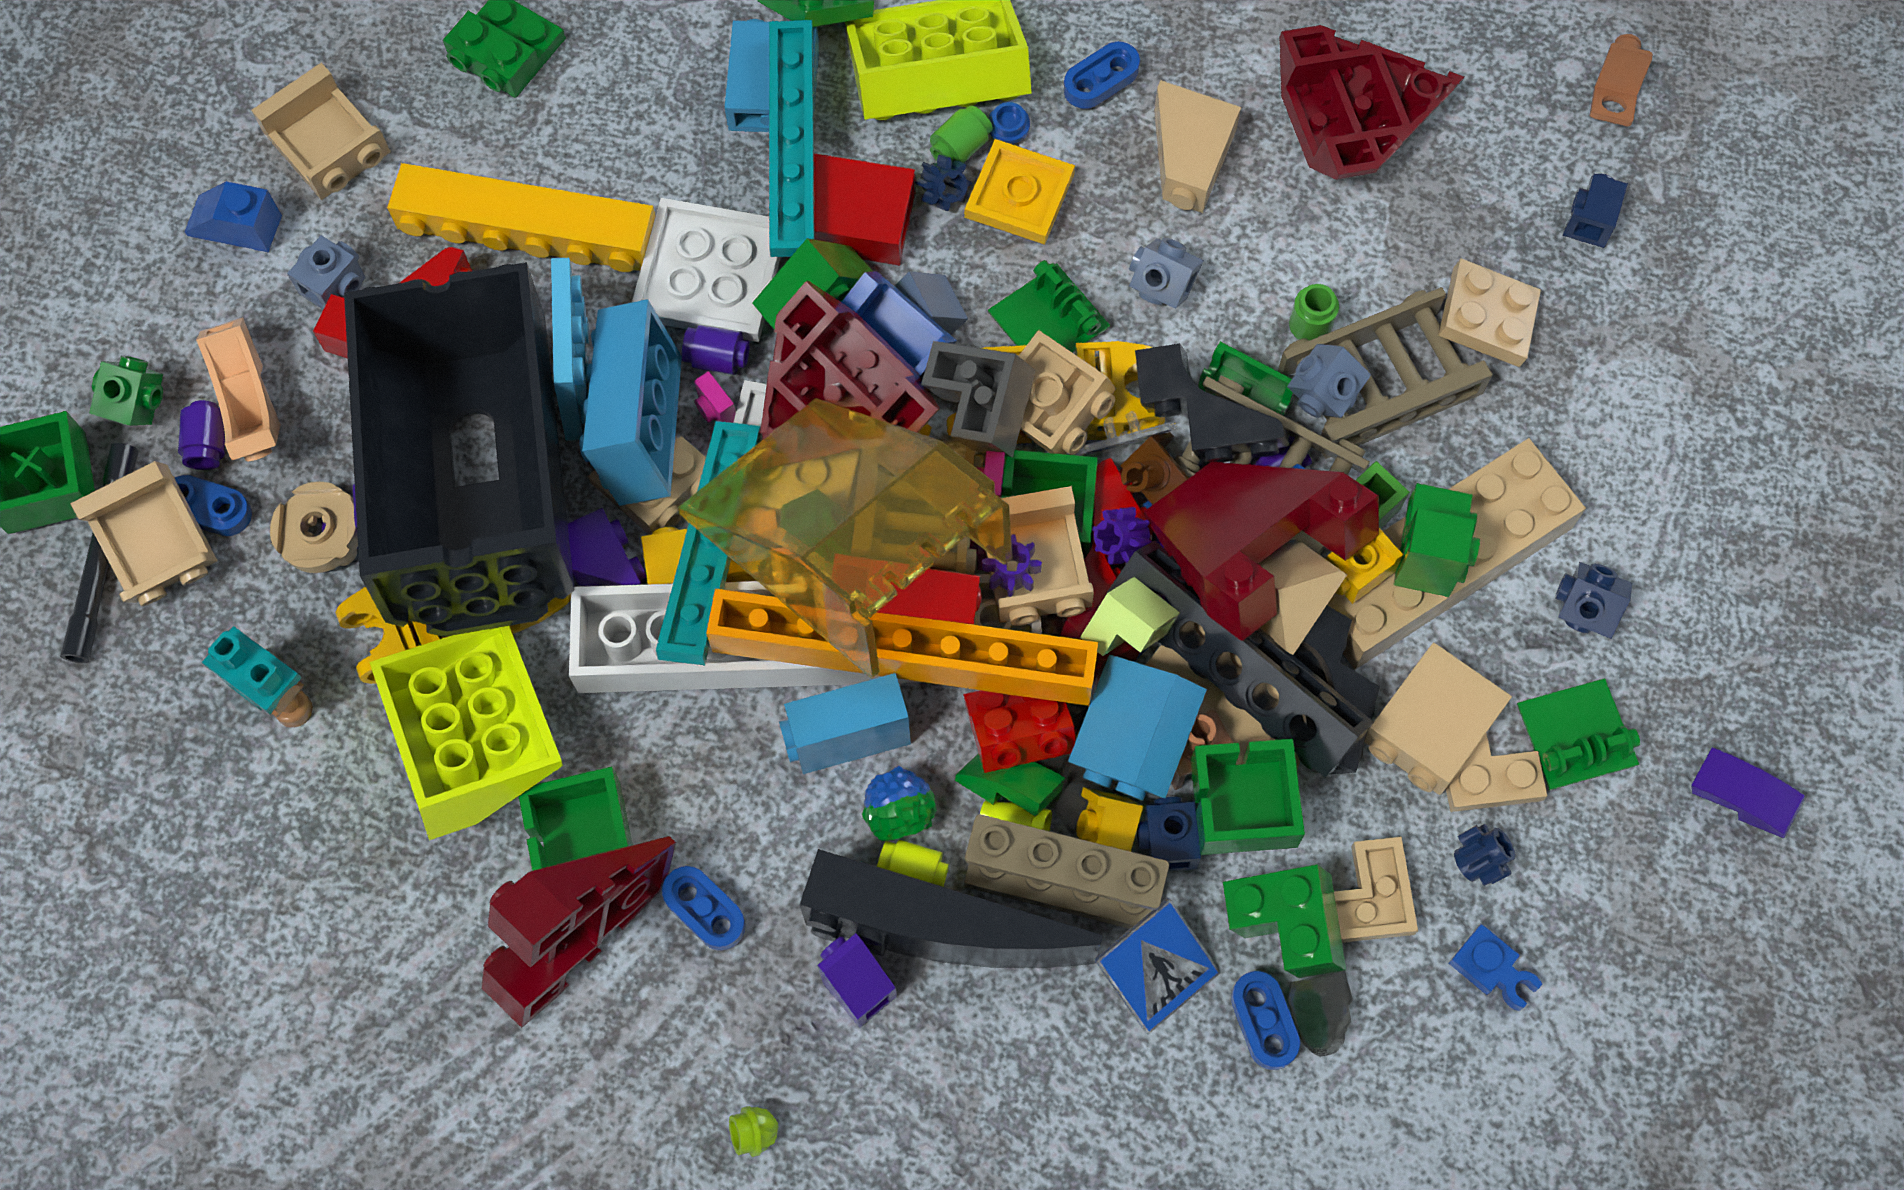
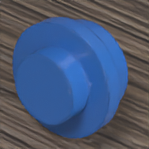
M1005 102L998 105L988 118L993 128L990 135L994 139L1009 144L1022 141L1030 130V118L1027 112L1014 102Z

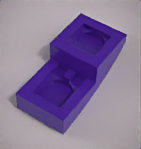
M1713 747L1691 785L1692 794L1734 810L1738 813L1739 821L1781 838H1785L1805 800V796L1778 778Z

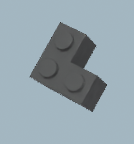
M933 341L921 385L943 400L959 402L950 436L973 451L984 453L986 451L1005 452L1006 457L1013 458L1036 370L1013 353Z

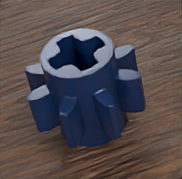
M942 154L938 155L937 163H922L924 170L921 173L920 179L915 181V184L921 186L925 191L921 198L924 203L929 205L936 203L937 208L949 211L950 203L957 201L965 202L964 195L966 194L967 187L972 185V181L967 180L963 174L967 166L965 163L957 160L952 162L950 157Z
M1486 824L1480 827L1475 825L1457 836L1463 846L1454 851L1455 862L1461 873L1469 881L1474 882L1480 879L1482 884L1486 886L1489 883L1494 884L1512 874L1507 863L1514 860L1516 854L1510 839L1501 829L1494 828L1489 831Z

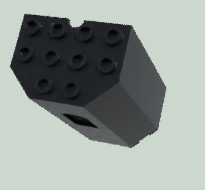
M527 262L505 264L495 268L471 272H457L449 275L448 282L439 286H431L426 280L414 279L404 283L366 287L362 290L344 292L359 572L385 623L401 627L409 623L408 620L426 624L427 633L442 637L539 620L548 612L547 604L555 597L564 599L575 588L546 321ZM466 415H486L494 422L499 480L456 487L451 437L453 426Z

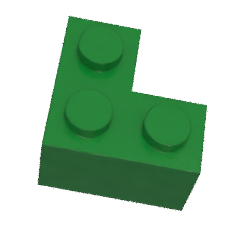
M807 238L752 304L775 329L776 315L806 281H810L842 302L865 272L873 271L851 246Z
M1416 483L1408 500L1400 544V551L1403 557L1395 572L1394 586L1449 597L1457 582H1465L1469 566H1474L1480 546V538L1473 537L1477 523V513L1470 512L1472 494Z
M1318 864L1223 882L1229 930L1245 939L1279 933L1283 965L1286 972L1297 978L1346 971L1332 877L1330 873Z

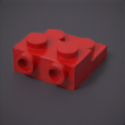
M982 690L963 694L965 708L984 773L1055 758L1072 752L1076 740L1074 725L1066 702Z

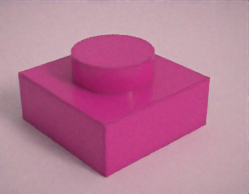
M708 371L694 380L698 395L694 403L703 418L708 423L712 420L733 423L736 414L734 403L711 373Z

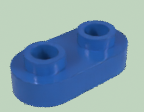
M1111 42L1071 67L1064 78V96L1066 100L1075 107L1088 109L1097 106L1131 84L1139 72L1140 57L1137 50L1125 42ZM1118 66L1124 70L1114 71L1112 68ZM1087 88L1090 92H1081L1079 89Z
M191 475L175 477L181 492L189 491L185 499L202 530L221 536H233L242 532L249 525L252 518V509L239 491ZM230 504V508L227 512L222 514L218 513V510L222 505Z
M683 866L674 869L667 875L662 886V896L666 905L706 946L714 950H728L741 941L745 933L746 924L740 908L701 870L691 866ZM686 887H694L697 890L695 898L691 901L680 899V893ZM720 919L730 922V928L724 934H717L713 931L714 924Z
M1252 971L1244 974L1233 987L1231 1003L1250 1055L1259 1066L1265 1069H1283L1296 1058L1300 1048V1039L1280 985L1276 979L1265 972ZM1251 991L1259 992L1264 998V1004L1260 1007L1250 1005L1247 1001V993ZM1274 1037L1278 1039L1281 1043V1051L1277 1054L1268 1052L1264 1046L1266 1038Z

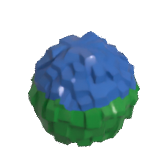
M897 766L887 773L876 775L871 780V783L865 790V807L862 817L874 836L878 837L881 841L895 840L904 836L918 834L924 829L932 827L931 820L936 817L935 813L937 811L935 795L923 778L918 777L915 772Z

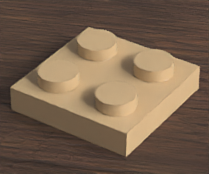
M1460 258L1453 267L1438 336L1520 367L1528 358L1541 289Z

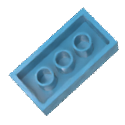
M648 299L598 309L596 329H593L591 332L593 357L592 363L587 367L590 385L588 399H585L583 403L586 421L584 435H581L579 440L581 455L586 462L591 463L599 475L602 487L610 491L619 506L670 497L682 356Z

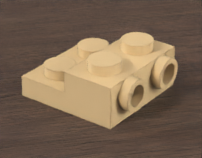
M1038 330L1019 355L1021 359L1036 370L1020 430L1049 453L1065 455L1069 453L1074 455L1085 444L1087 439L1085 429L1095 417L1098 419L1104 418L1112 409L1115 402V397L1112 394L1116 388L1106 375Z
M675 436L671 496L622 506L618 505L608 489L602 487L599 475L595 470L588 477L590 483L646 533L652 535L653 531L657 529L675 527L681 520L683 511L695 500L706 457L682 436L679 438Z

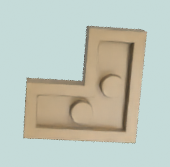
M1486 733L1446 788L1450 812L1544 801L1547 797V791L1538 751L1491 756Z
M1402 837L1354 842L1351 849L1358 889L1334 892L1342 943L1415 935L1418 932Z

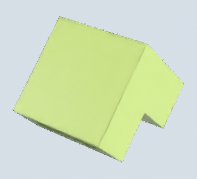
M1133 577L1107 593L1080 638L1086 641L1098 642L1097 652L1102 656L1125 641L1139 652H1142L1168 633L1180 612Z

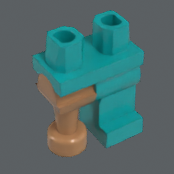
M233 626L229 631L222 632L208 648V656L201 663L259 710L262 711L263 709L268 714L272 713L286 727H298L309 720L313 706L309 697L301 691L304 688V684L300 682L302 677L239 629Z

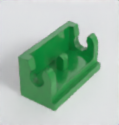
M1221 341L1213 352L1208 369L1204 368L1199 378L1198 387L1205 391L1203 382L1206 377L1218 381L1220 376H1224L1244 387L1242 395L1284 417L1295 398V394L1287 387L1292 380L1291 378Z

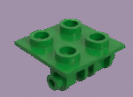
M1043 260L1036 265L1033 270L1036 275L1034 279L988 309L991 317L1016 346L1027 345L1039 330L1073 353L1076 351V343H1088L1110 328V324L1057 263L1049 264L1047 260Z
M1605 678L1517 703L1534 751H1538L1542 772L1549 790L1639 765L1634 752V748L1640 746L1638 732L1634 728L1627 729L1624 726Z

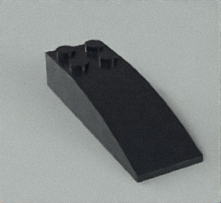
M820 849L817 851L799 904L806 926L812 927L811 934L819 938L835 941L839 936L850 938L856 933L871 954L884 956L885 951L888 950L898 954L950 964L989 968H1054L1091 965L1096 963L1103 935Z

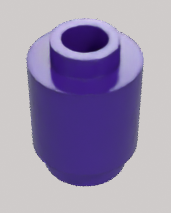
M699 325L698 328L688 327L682 344V361L691 363L695 369L736 375L739 367L745 368L747 365L750 344L747 341H743V333L741 331Z
M206 400L194 401L190 406L184 407L180 411L178 453L182 456V464L188 468L212 470L219 467L220 459L225 456L223 419L220 408L214 402Z

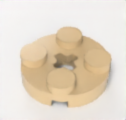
M310 482L297 487L292 491L295 495L285 505L280 503L271 519L270 537L276 551L289 564L307 573H323L333 570L338 566L350 564L357 555L358 547L353 497L336 485L328 482ZM322 517L326 527L320 535L315 537L312 533L308 532V529L315 526L317 519Z

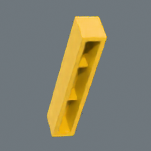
M405 163L400 165L387 206L396 228L411 236L428 234L440 236L452 243L475 242L498 251H503L507 248L525 251L538 258H546L549 255L570 258V261L575 264L589 265L590 263L608 265L620 272L641 270L656 217L654 207L651 205Z

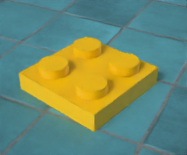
M995 139L964 209V218L1045 245L1074 177L1075 165Z

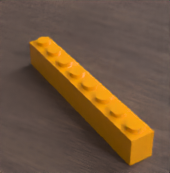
M715 589L706 632L711 650L714 653L876 676L896 673L897 679L1088 706L1090 704L1098 642L958 622L874 613L837 605Z

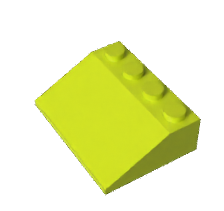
M935 0L874 10L873 17L844 22L859 100L865 120H887L895 115L912 112L926 114L935 111L937 108L956 105L968 107L982 101L994 99L1008 101L1016 99L1020 95L1032 94L1029 50L1010 0Z
M510 626L448 636L369 662L429 841L478 824L563 766Z

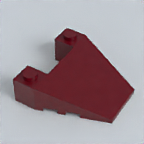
M1210 462L1144 511L1145 519L1149 520V525L1168 555L1173 556L1181 568L1184 580L1188 586L1192 585L1207 616L1240 641L1246 639L1277 615L1274 575L1259 565L1270 554L1303 531L1346 561L1379 535V496L1344 472Z
M670 836L530 871L516 883L508 881L500 886L489 901L488 927L509 947L500 946L486 959L483 964L481 989L521 1028L524 1027L569 986L565 978L571 969L584 958L591 963L602 952L598 948L602 943V939L617 926L623 930L662 890L663 882L670 871L676 842Z

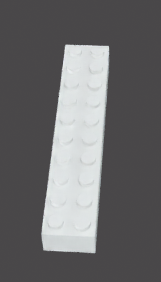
M974 574L980 576L979 587L982 597L980 607L975 613L974 624L972 625L1042 634L1041 616L1035 622L1026 625H1012L1010 621L999 623L993 589L989 588L990 574ZM832 579L726 582L724 590L829 604ZM673 584L574 587L575 590L571 593L569 677L578 693L851 685L882 677L714 653L711 647H709L705 666L658 660L656 646ZM898 679V683H914V682H919V681Z

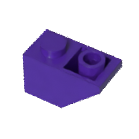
M600 508L568 523L572 570L579 586L641 585L647 582V576L637 556L628 559L622 547L628 544L629 541L618 519L609 522L603 508Z
M856 933L847 941L844 937H839L820 954L823 961L817 967L824 986L859 1028L897 997L895 986Z

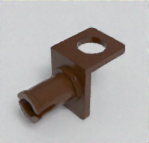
M1171 432L1151 435L1120 465L1123 468L1121 474L1123 485L1133 483L1126 489L1131 492L1142 491L1152 505L1189 479L1165 450V447L1175 438Z

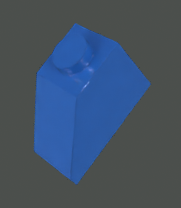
M226 181L198 195L185 233L187 236L269 253L282 214L267 189Z

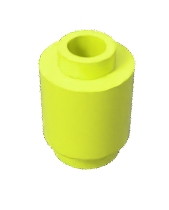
M899 839L897 843L885 841L877 867L943 887L949 864L941 862L943 852Z

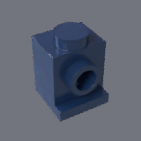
M1607 174L1592 175L1587 189L1579 187L1570 211L1572 214L1562 236L1605 248L1616 227L1628 183L1615 180Z

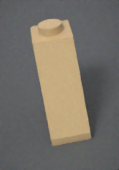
M1160 80L1157 87L1154 113L1163 200L1171 202L1179 209H1192L1203 213L1237 130L1241 107Z

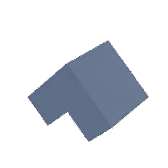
M909 271L895 285L901 293L950 335L968 320L945 275Z

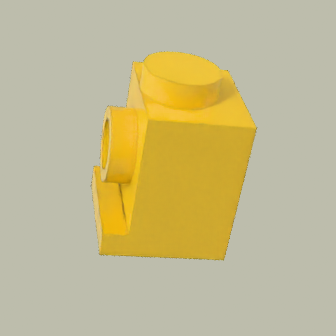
M1380 528L1379 535L1346 561L1331 552L1327 555L1326 560L1347 574L1335 593L1338 595L1344 594L1354 604L1395 573L1403 554ZM1357 556L1364 565L1358 564L1353 557Z
M1083 787L1081 796L1088 800L1087 809L1083 810L1078 818L1076 828L1078 839L1131 852L1143 806L1126 796Z

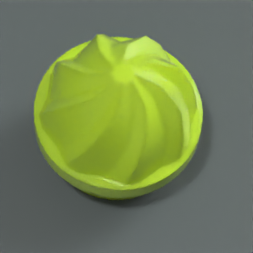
M746 1106L741 1108L739 1114L729 1117L730 1137L737 1155L749 1153L752 1157L760 1156L762 1152L775 1143L779 1128L778 1122L767 1109Z

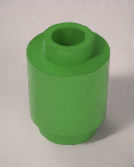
M973 105L968 106L966 109H959L930 136V143L932 145L930 152L936 161L938 155L942 154L950 157L952 162L957 160L965 163L988 141V134L993 129L988 117Z
M1312 284L1303 288L1297 294L1289 319V328L1298 340L1307 338L1310 341L1332 332L1339 310V301L1332 289L1323 284Z

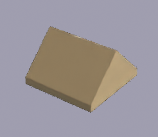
M1298 539L1286 542L1259 563L1261 567L1274 575L1277 615L1260 628L1292 655L1347 576V574Z

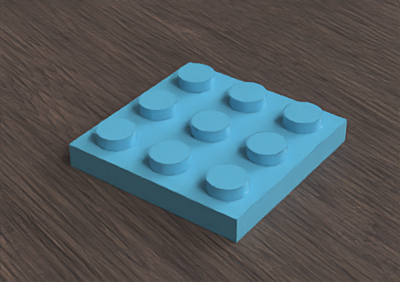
M551 258L554 387L565 440H580V436L584 435L583 424L586 421L583 403L585 399H588L587 383H589L587 367L590 364L586 344H589L588 317H586L585 298L582 296L581 275L572 274L570 258Z

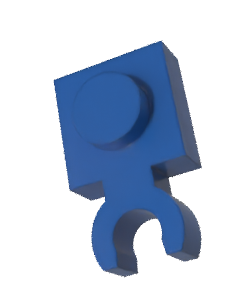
M1482 924L1477 927L1448 963L1486 995L1495 986L1499 987L1502 990V996L1506 1004L1517 1011L1522 1010L1527 1003L1517 995L1516 985L1524 984L1533 992H1536L1542 986V982L1535 974L1528 971H1517L1512 967L1520 955Z

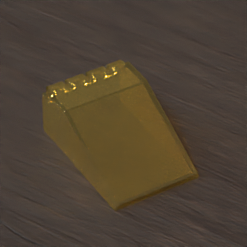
M817 398L678 507L679 514L871 679L880 672L873 623L869 618L897 596V591L890 583L891 581L900 589H905L934 564L931 555L927 551L940 559L967 536L1003 565L1012 559L1010 508L1008 503L995 494L994 481L940 440Z

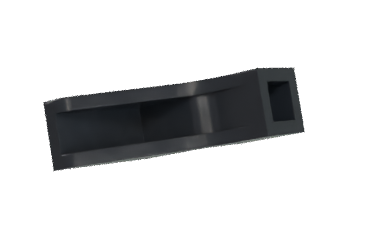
M1180 343L1135 350L1142 406L1148 413L1154 412L1156 417L1179 415L1182 413L1181 408L1187 407L1192 451L1199 459L1205 458V462L1208 464L1210 462L1225 463L1233 460V454L1251 452L1252 457H1267L1278 454L1279 447L1290 446L1288 433L1277 418L1209 394L1200 389L1192 379L1188 355Z
M1326 605L1293 656L1371 720L1375 712V703L1380 686L1340 663L1342 654L1347 646V636L1352 620ZM1306 715L1307 726L1317 730L1313 719ZM1367 732L1343 763L1329 775L1356 773L1363 755V746Z

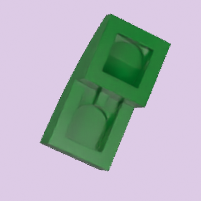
M979 753L955 777L956 782L992 805L1003 796L1035 817L1062 791L1065 780L1063 776L1036 762L984 773Z

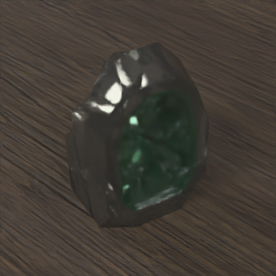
M1345 971L1322 974L1290 982L1288 1002L1296 1030L1303 1045L1319 1057L1337 1053L1344 1044L1345 1034L1351 1023L1349 1005L1353 998Z

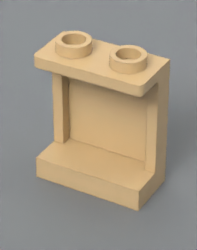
M322 62L251 110L266 137L321 200L331 193L342 190L348 181L367 168L376 166L384 156L390 153L381 130L376 125L371 126L339 90L332 74Z
M154 461L70 503L78 519L88 521L124 590L119 594L123 602L136 603L139 601L141 606L149 605L167 595L164 588L178 581H181L182 585H187L209 574L206 567L218 561L167 464Z
M1071 486L979 502V523L986 558H994L991 552L992 541L1001 545L1009 541L1011 534H1015L1017 542L1022 543L1024 546L1032 542L1035 544V552L1030 560L1042 562L1041 573L1029 574L1034 581L1032 591L1022 587L1015 590L1014 595L1009 597L1007 590L1000 586L993 589L999 623L1010 621L1012 625H1026L1035 622L1042 615L1057 613L1060 617H1071L1083 613L1087 607H1092L1094 592L1092 583H1089L1074 516L1075 501ZM1008 561L1007 571H1017V562Z
M1433 642L1374 721V724L1367 732L1365 743L1369 745V751L1377 759L1386 764L1394 763L1406 771L1409 780L1423 791H1434L1441 795L1512 696Z

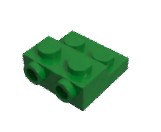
M488 0L476 15L468 10L443 39V43L447 51L446 57L455 68L461 72L469 70L479 76L483 83L493 91L500 92L502 90L517 98L564 42L566 37L562 28L514 0Z

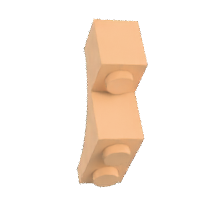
M243 317L200 331L196 341L217 396L224 424L225 446L231 460L244 457L245 461L249 462L269 455L272 452L271 447L277 444L281 424L260 376L263 365Z

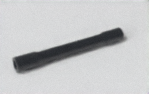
M125 443L111 444L102 479L103 487L134 472L138 456V449ZM93 531L74 611L68 621L60 654L62 659L75 663H88L90 660L98 626L97 615L110 564Z

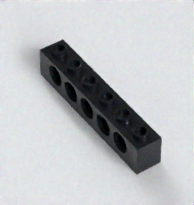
M1155 540L1133 553L1107 591L1108 593L1135 577L1157 595L1159 592L1165 595L1168 603L1179 611L1180 614L1168 633L1157 642L1178 653L1188 662L1190 669L1196 675L1210 680L1223 691L1229 703L1236 708L1245 710L1261 723L1262 729L1275 740L1293 739L1294 751L1298 755L1300 762L1308 769L1319 772L1325 778L1343 763L1374 724L1372 720L1295 656L1278 645L1261 628L1257 629L1243 641H1240L1207 616L1201 606L1199 596L1192 585L1188 586L1184 580L1181 568L1174 557L1169 556L1165 548ZM1194 622L1203 628L1205 638L1196 632ZM1230 652L1240 659L1242 669L1234 665L1230 658ZM1266 683L1272 685L1277 690L1279 699L1269 694ZM1303 714L1313 719L1317 730H1313L1306 725Z

